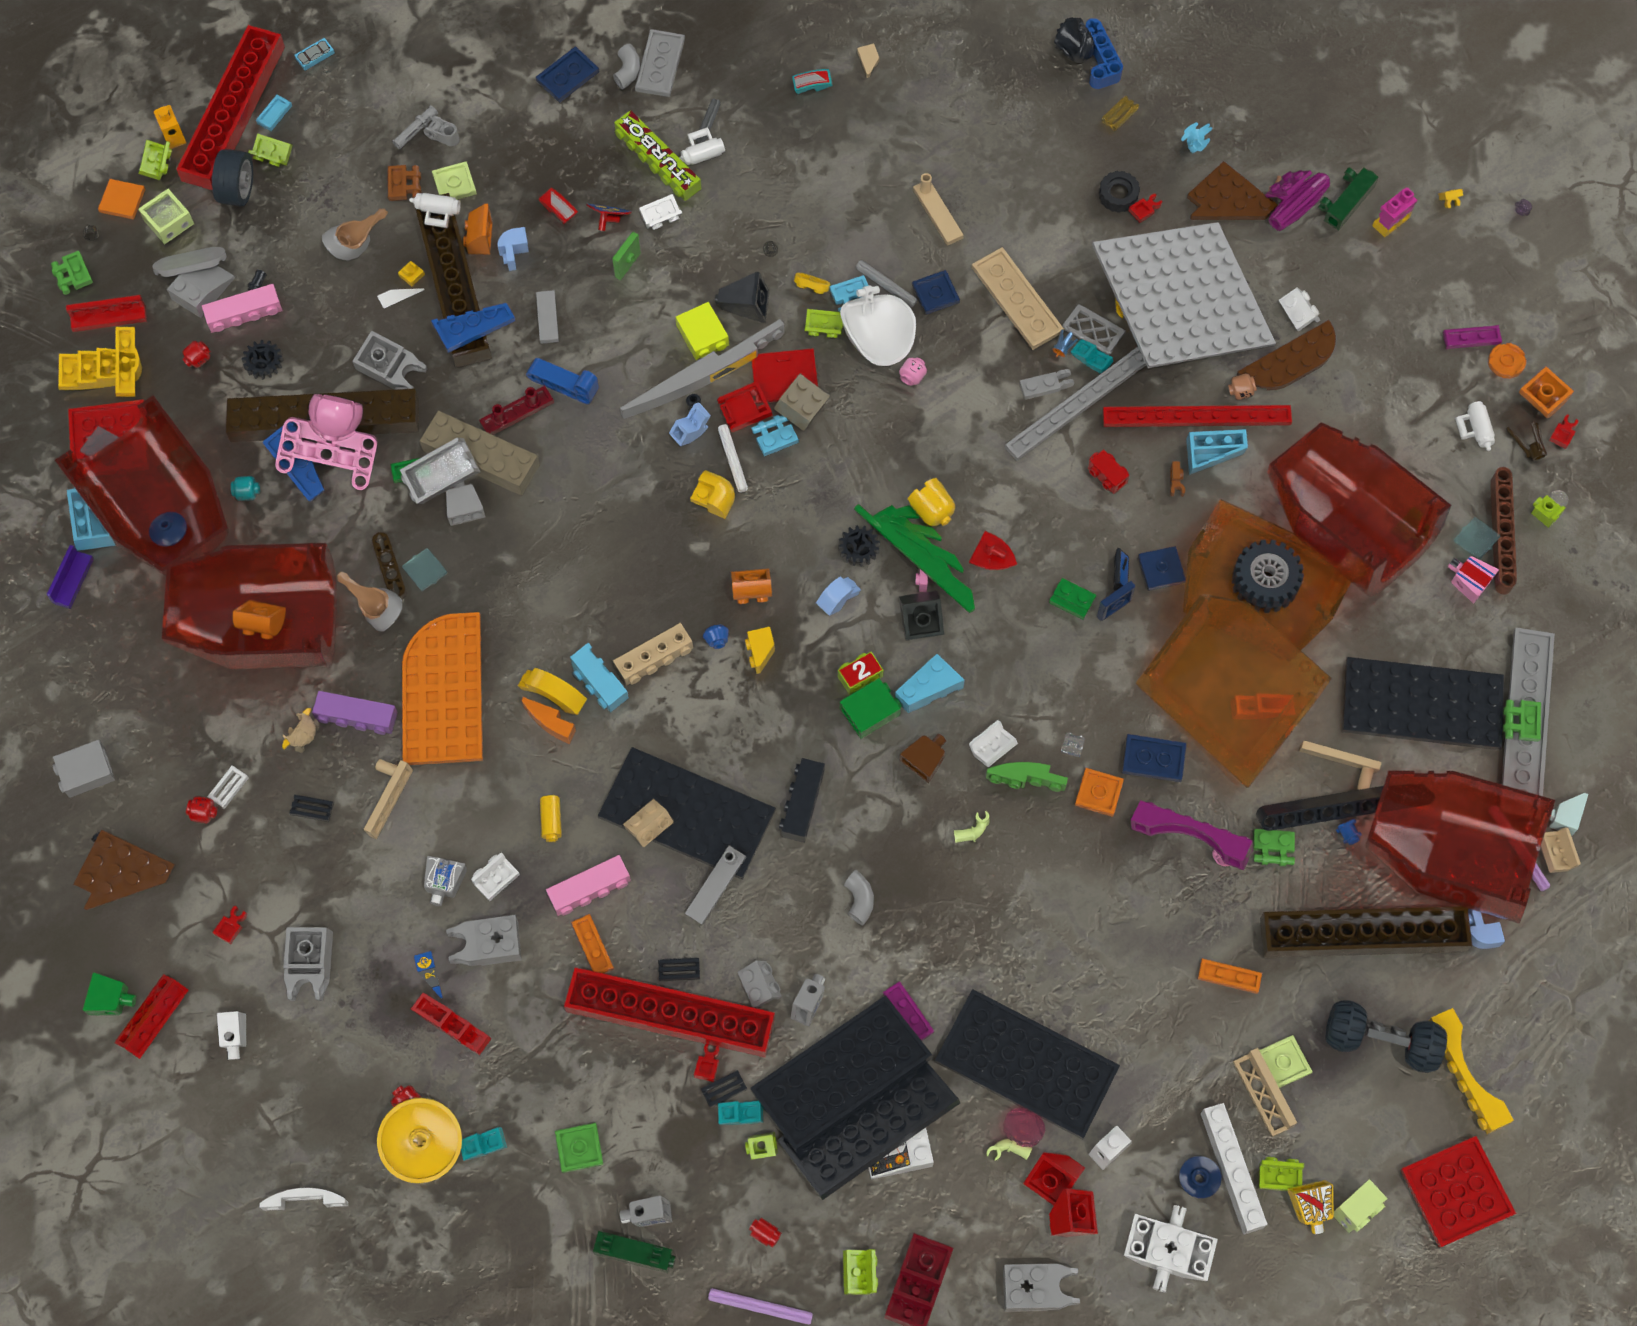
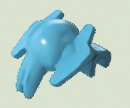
M1195 122L1184 130L1181 140L1184 141L1187 138L1188 149L1191 153L1202 151L1209 143L1210 139L1204 140V136L1212 130V127H1209L1210 124L1196 129L1198 123Z

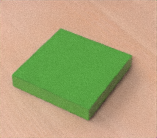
M596 1123L555 1131L562 1173L604 1165Z

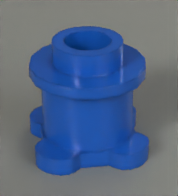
M1355 819L1339 825L1338 829H1336V832L1341 833L1343 836L1344 844L1353 845L1360 841L1359 837L1362 834L1355 827Z

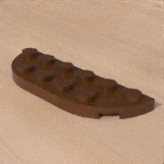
M1327 320L1237 372V376L1248 373L1250 377H1254L1256 387L1271 391L1285 388L1319 369L1330 359L1335 348L1336 335L1331 322Z

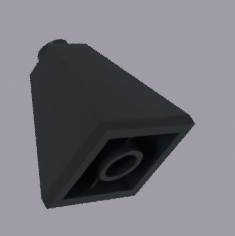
M755 272L719 289V293L715 295V303L722 310L760 323H766L769 289L759 272Z

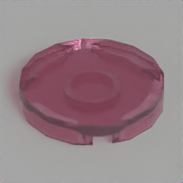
M1025 1108L1011 1110L1003 1123L1006 1136L1011 1141L1017 1142V1145L1021 1147L1037 1145L1045 1133V1124L1041 1117Z

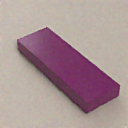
M1499 325L1443 331L1446 349L1490 346L1502 343Z
M900 981L883 992V995L887 996L921 1041L935 1032Z

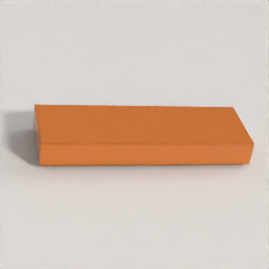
M588 914L572 921V926L592 971L605 974L614 970L591 915Z
M1202 958L1197 979L1258 994L1262 973Z

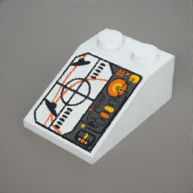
M926 1128L869 1167L871 1179L933 1167L934 1162Z

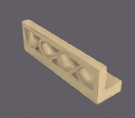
M1256 1048L1250 1051L1248 1055L1233 1061L1271 1137L1293 1128L1297 1121L1259 1049ZM1250 1060L1253 1066L1252 1073L1243 1071L1240 1063ZM1252 1079L1261 1081L1263 1085L1261 1092L1252 1089ZM1262 1097L1271 1100L1273 1104L1271 1111L1262 1108ZM1272 1116L1280 1118L1284 1126L1274 1131L1270 1123Z

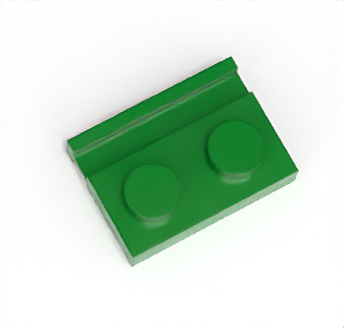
M1062 578L1053 596L1050 598L1049 604L1084 620L1096 598V594Z

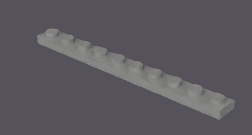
M1135 348L1005 444V449L1018 461L1145 367L1146 363L1139 348Z

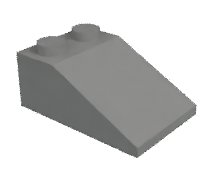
M214 266L179 275L168 287L167 291L172 301L202 318L204 315L202 305L215 302L235 279V276L219 266Z

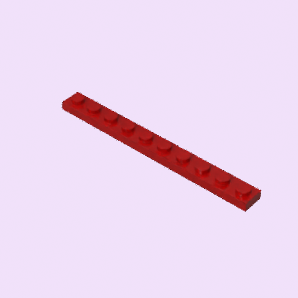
M1291 405L1103 407V427L1272 426L1292 424Z

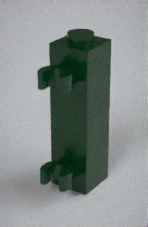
M1347 168L1343 179L1351 182L1334 204L1327 197H1323L1320 201L1321 204L1318 208L1321 211L1327 212L1324 222L1338 231L1342 228L1375 188L1379 177L1373 171L1363 168L1357 174L1352 168Z
M598 1231L593 1249L594 1255L668 1273L669 1268L673 1269L676 1260L672 1249Z

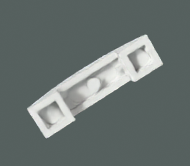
M297 1188L279 1192L260 1202V1208L264 1211L285 1210V1201L323 1199V1204L326 1207L348 1206V1201L340 1195L327 1190Z

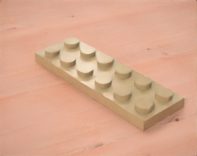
M1003 247L972 264L974 272L1032 350L1060 335L1061 330H1064Z

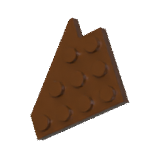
M1224 161L1187 195V199L1198 207L1191 214V220H1266L1278 206V204L1269 197L1267 198L1263 192Z
M101 830L73 885L91 893L84 907L85 910H90L167 883L176 864Z

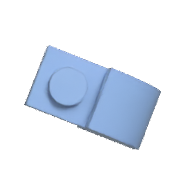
M525 227L507 230L498 240L499 255L503 256L504 264H508L509 271L516 270L514 254L529 252Z
M696 403L691 408L687 417L675 421L669 434L679 446L689 444L707 430L708 426L706 423L711 415L700 403Z
M840 576L823 591L816 604L830 616L839 612L845 602L857 596L861 589L849 577L843 579Z
M1479 905L1471 906L1468 909L1472 945L1481 949L1500 947L1505 942L1500 922L1484 924Z

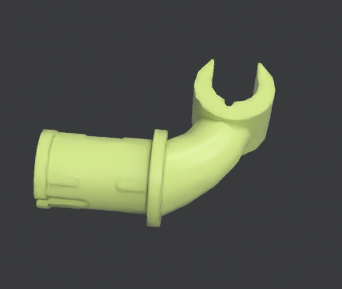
M977 812L976 827L971 826L970 829L954 830L955 843L972 840L976 842L975 840L983 834L986 826L990 823L988 812H986V818L983 820L979 818Z
M1016 1137L997 1142L994 1146L987 1149L986 1154L988 1156L991 1150H996L997 1156L994 1160L1000 1158L1001 1152L1007 1150V1152L1012 1151L1027 1160L1032 1148L1016 1140Z

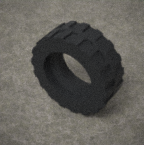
M1125 171L1108 173L1100 184L1099 199L1101 204L1112 212H1127L1129 207L1138 200L1140 192L1139 182L1134 176ZM1114 185H1123L1127 188L1128 195L1123 199H1118L1111 195L1110 190Z

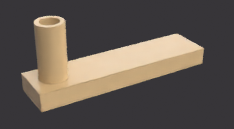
M924 173L921 175V182L913 186V191L948 246L963 239L964 235L932 185L931 175Z
M1303 741L1299 752L1362 769L1357 790L1370 788L1373 773H1377L1381 766L1379 761L1308 741Z
M382 759L376 763L377 771L392 777L364 828V831L374 839L378 838L413 772L410 765L400 760L398 766Z

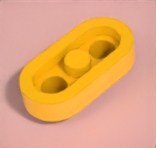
M805 273L795 274L794 282L797 283L798 287H808L814 289V292L819 294L829 291L830 282Z

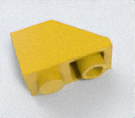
M770 627L747 632L748 639H745L747 651L751 650L752 656L749 657L751 668H755L756 674L761 673L775 652Z

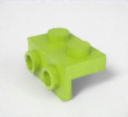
M257 133L253 150H249L248 153L253 155V159L262 162L264 159L270 160L269 164L280 167V164L287 166L293 145Z
M146 140L138 174L160 180L163 174L166 175L169 165L166 164V159H170L172 149L169 148V141L162 145Z
M807 309L804 331L808 332V335L819 336V333H825L830 338H838V335H842L843 323L840 312Z
M1266 1157L1265 1160L1259 1163V1189L1288 1191L1287 1189L1301 1186L1304 1163H1299L1297 1159H1286V1162L1278 1161V1158Z
M875 1249L843 1251L844 1294L870 1295L877 1292L878 1278L876 1277V1266L878 1260L875 1255Z

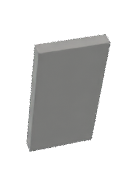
M650 29L635 85L636 92L670 97L685 35Z

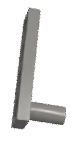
M728 846L685 914L703 925L746 859V856Z

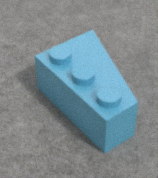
M1246 429L1189 432L1186 438L1189 475L1243 455L1248 448Z
M87 488L67 490L73 539L77 551L115 546L114 536L105 523L103 516H101Z
M587 643L570 657L573 667L572 674L579 682L582 680L586 684L584 686L590 695L594 694L598 698L597 702L603 709L607 708L612 712L629 698L628 692L612 672L610 673L602 664L604 661L592 653V646Z
M936 654L895 692V697L899 700L902 708L907 713H910L940 697L947 696L951 692L963 689L965 680Z

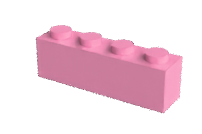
M274 284L202 305L211 333L220 332L232 326H240L242 323L256 321L261 317L275 315L283 311Z
M620 855L556 884L546 889L557 915L562 914L564 916L571 913L578 906L584 907L590 904L591 900L597 897L603 898L610 894V891L616 888L622 889L626 887L631 879Z

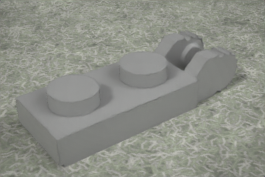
M1065 369L1057 373L1053 372L1020 380L1019 384L1024 399L1027 400L1060 392L1062 389L1072 387L1075 384L1073 379L1063 380L1059 383V379L1070 376L1071 371Z

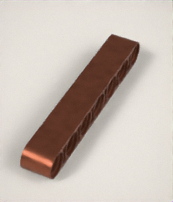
M1500 467L1491 479L1494 567L1498 569L1494 582L1495 590L1502 595H1506L1511 592L1517 582L1513 477L1510 469ZM1502 581L1508 582L1509 585H1505Z

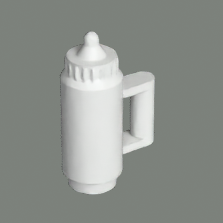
M707 127L687 134L691 146L681 151L679 158L686 165H694L722 155L725 152V147L721 138L712 139ZM707 135L709 140L694 144L693 140Z
M418 193L415 198L409 199L410 202L414 203L416 209L426 212L425 225L447 228L449 217L454 216V214L458 215L460 211V200H456L454 197ZM431 213L443 214L445 219L430 218Z
M1481 401L1471 403L1468 406V414L1455 418L1461 439L1475 436L1479 446L1490 451L1491 445L1495 443V434L1487 408ZM1470 419L1473 431L1467 433L1464 420Z

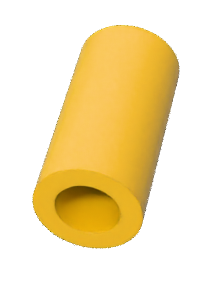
M555 795L543 796L540 798L542 838L546 839L547 842H556L558 838L562 837L560 797Z

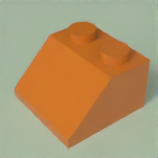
M483 204L471 211L468 215V220H465L467 236L463 238V245L467 247L468 254L490 255L493 222L488 204Z

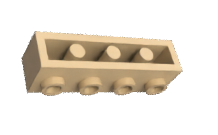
M679 623L613 660L614 668L626 686L629 684L633 685L639 682L641 677L655 673L659 667L671 664L675 658L689 654L691 649H693V642L682 624Z

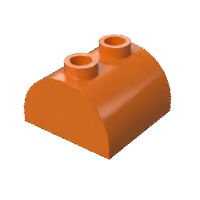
M1545 367L1520 389L1519 394L1546 418H1549L1568 401L1574 391L1548 367Z
M769 569L731 572L733 600H737L739 604L749 603V599L757 598V602H766L768 597H772Z
M249 600L233 610V624L236 628L243 629V634L253 635L255 632L261 633L262 638L271 639L282 628L286 608Z

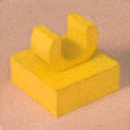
M1454 189L1438 193L1439 200H1445L1444 205L1446 208H1451L1450 202L1452 200L1455 206H1460V199L1458 197L1463 196V190Z
M410 261L398 272V275L409 285L414 286L425 273L420 267Z

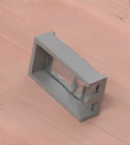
M458 437L400 469L401 479L408 486L411 499L417 504H425L432 498L481 472L464 438Z

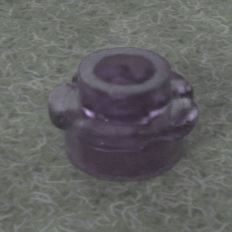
M1521 199L1515 203V211L1519 215H1529L1532 210V205L1529 201Z

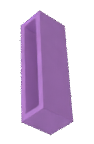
M318 691L312 711L315 719L320 723L327 724L328 722H333L340 727H347L348 725L360 731H366V729L374 730L375 733L385 735V733L392 734L398 713L394 705Z

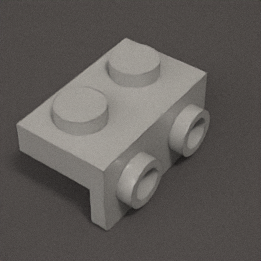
M755 961L738 971V975L753 1008H759L773 999H780L782 997L780 986L775 981L772 975V968L766 961Z

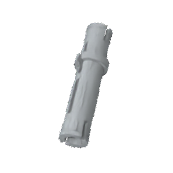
M430 105L421 115H417L415 117L416 120L399 136L392 140L393 144L398 149H402L422 128L428 126L431 118L438 115V111Z

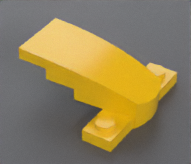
M116 327V349L97 348V351L78 350V354H59V390H83L115 386L116 397H135V381L139 379L142 372L141 360L135 348V327Z

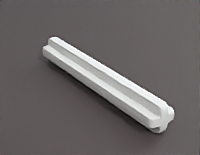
M720 425L718 431L737 490L740 493L748 490V486L728 425Z

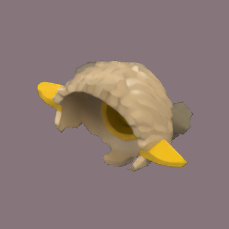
M306 708L302 714H296L301 721L295 729L289 727V736L282 735L284 738L282 743L283 749L290 745L295 747V751L303 753L305 751L304 746L313 741L315 732L319 730L320 724L317 719L312 721V718L309 716L311 708Z

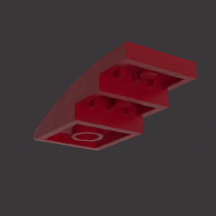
M913 1234L884 1316L885 1319L903 1326H927L954 1248L918 1234Z

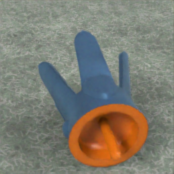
M1061 330L1057 344L1052 349L1057 354L1056 357L1058 355L1065 357L1068 349L1078 340H1070L1073 336L1072 332L1063 340L1064 330Z

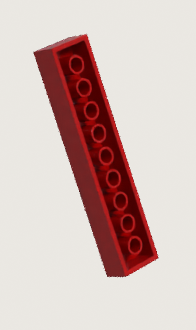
M251 25L247 26L176 169L182 182L213 190L212 173L216 156L222 149L235 150L285 48L281 34Z
M576 967L574 968L564 1005L567 1013L703 1044L707 1043L712 1046H719L720 1048L766 1058L775 1021V1012Z

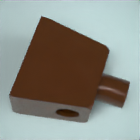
M937 734L933 740L923 735L900 754V761L929 784L945 758V751L941 747L945 744L946 739L941 734Z

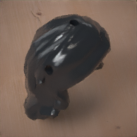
M1080 17L1065 19L1064 23H1061L1060 28L1057 29L1058 33L1054 40L1055 48L1058 51H1062L1067 58L1076 63L1089 60L1094 54L1095 48L1091 32L1084 26L1083 20Z

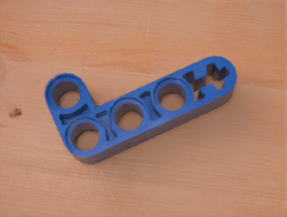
M1095 18L1089 19L1085 27L1088 28L1094 39L1095 48L1093 55L1098 63L1097 66L1091 69L1089 84L1094 89H1101L1116 84L1121 80L1123 64L1101 22Z
M539 358L533 360L526 373V376L531 381L543 386L545 385L547 388L585 404L591 403L599 389L598 379L593 373L584 370L581 375H577Z

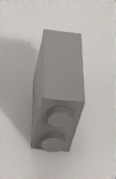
M100 740L53 757L55 762L52 765L56 775H59L61 780L58 782L59 788L69 798L115 781L107 753Z

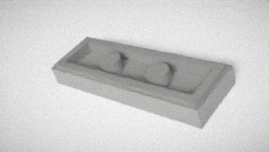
M555 291L536 292L540 343L559 342Z

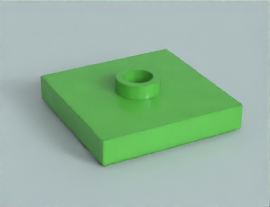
M635 232L629 235L612 258L615 278L619 280L624 277L641 254L639 235Z

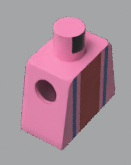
M1472 556L1464 564L1453 558L1448 565V568L1456 573L1451 581L1452 584L1472 603L1476 602L1498 572L1497 568Z

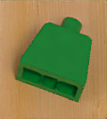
M93 973L83 1011L91 1016L121 1015L124 1006H135L136 995L127 994L128 987L123 982Z

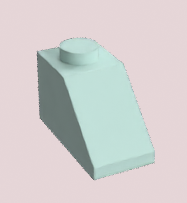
M1588 794L1578 795L1560 803L1556 809H1552L1548 820H1551L1549 828L1559 831L1562 828L1568 827L1570 834L1573 836L1578 830Z

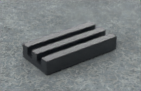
M294 794V802H292V809H290L289 813L292 816L329 822L334 803L333 801ZM300 801V802H305V803H310V804H316V805H321V806H327L328 808L317 807V806H312V805H307V804H301V803H298V802ZM301 808L311 811L323 812L327 814L326 816L297 811L296 809Z
M699 958L658 960L659 981L700 979ZM695 964V966L663 967V965ZM696 971V974L663 975V972Z
M738 1070L701 1088L710 1108L747 1090ZM737 1077V1080L723 1086L722 1088L710 1094L707 1093L708 1091ZM738 1084L741 1085L740 1088L714 1101H711V1098L729 1090L730 1088Z

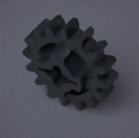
M263 340L260 341V344L254 341L253 347L247 346L249 351H243L245 356L241 359L243 367L247 370L248 375L253 374L255 379L261 376L262 380H264L265 375L272 378L271 373L278 374L277 368H282L281 362L284 361L282 352L278 349L277 344L272 345L271 341H268L266 344H264Z
M856 525L855 530L849 527L848 533H842L843 538H839V551H842L841 557H846V563L853 561V566H855L859 562L860 566H863L865 561L868 565L870 564V558L876 559V554H879L880 548H878L880 541L877 540V534L872 535L873 529L866 531V526L859 529V526Z

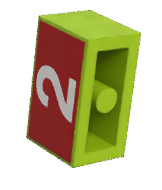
M871 651L867 654H860L851 663L847 662L841 665L838 670V678L848 694L851 695L876 679H881L884 670Z

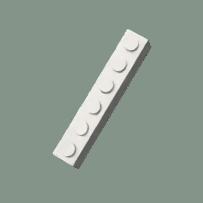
M1222 1103L1205 1108L1201 1112V1116L1243 1235L1264 1229L1267 1226V1222L1225 1105Z

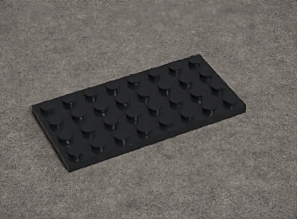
M1347 657L1342 732L1501 750L1504 674Z
M631 747L598 814V818L626 830L623 824L654 799L667 810L673 823L653 839V842L714 868L728 846H731L746 856V859L735 874V877L743 880L776 808Z
M974 989L971 990L935 1059V1063L1082 1140L1120 1067L1119 1064Z
M885 995L752 1086L750 1090L795 1152L798 1153L932 1060L933 1054Z
M927 1062L798 1153L795 1152L784 1135L777 1141L819 1197L824 1200L959 1105L960 1101Z

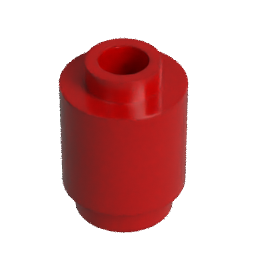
M762 1217L759 1221L755 1219L749 1228L752 1231L750 1236L767 1247L771 1246L773 1248L782 1235L778 1231L779 1228Z

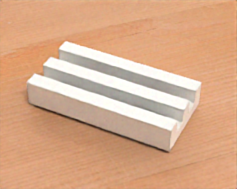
M231 766L207 797L213 799L217 805L225 809L249 777L234 766ZM235 772L236 775H235V776L232 778V780L225 786V788H224V790L221 792V794L216 798L215 796L218 794V792L222 789V787L226 784V782L230 779V777H231V776L233 775V773Z

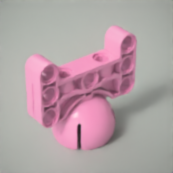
M314 394L309 404L310 421L296 417H290L285 421L276 458V469L281 473H288L294 466L295 458L354 470L352 476L353 487L358 490L365 489L370 481L377 439L374 435L355 431L362 419V405L360 403L354 404L351 400ZM289 422H295L298 426V429L296 431H290L287 427V424ZM302 438L315 440V441H317V442L304 440V439H302ZM371 439L374 442V446L366 448L363 445V441ZM284 441H292L294 448L287 450L283 445ZM340 446L355 449V451L340 448ZM329 449L332 452V456L324 458L321 451ZM366 457L369 459L370 465L363 467L360 465L359 460ZM287 459L290 462V467L282 468L280 460ZM363 476L366 479V483L359 485L356 483L355 478Z

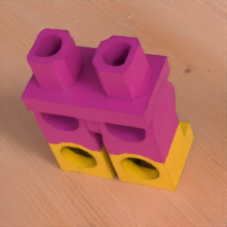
M1406 187L1381 206L1380 217L1373 222L1372 226L1384 237L1392 233L1410 218L1414 205L1418 201L1414 197V193Z

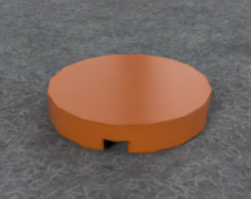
M1512 343L1499 344L1490 352L1488 365L1497 376L1511 379L1523 372L1526 366L1525 353L1521 348Z

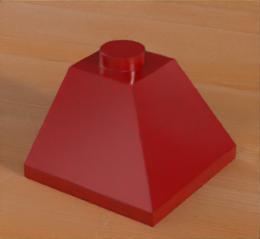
M1043 1152L1023 1184L1054 1206L1062 1190L1072 1189L1085 1170V1167L1068 1155Z
M1062 1190L1049 1213L1051 1236L1069 1237L1098 1234L1093 1191Z

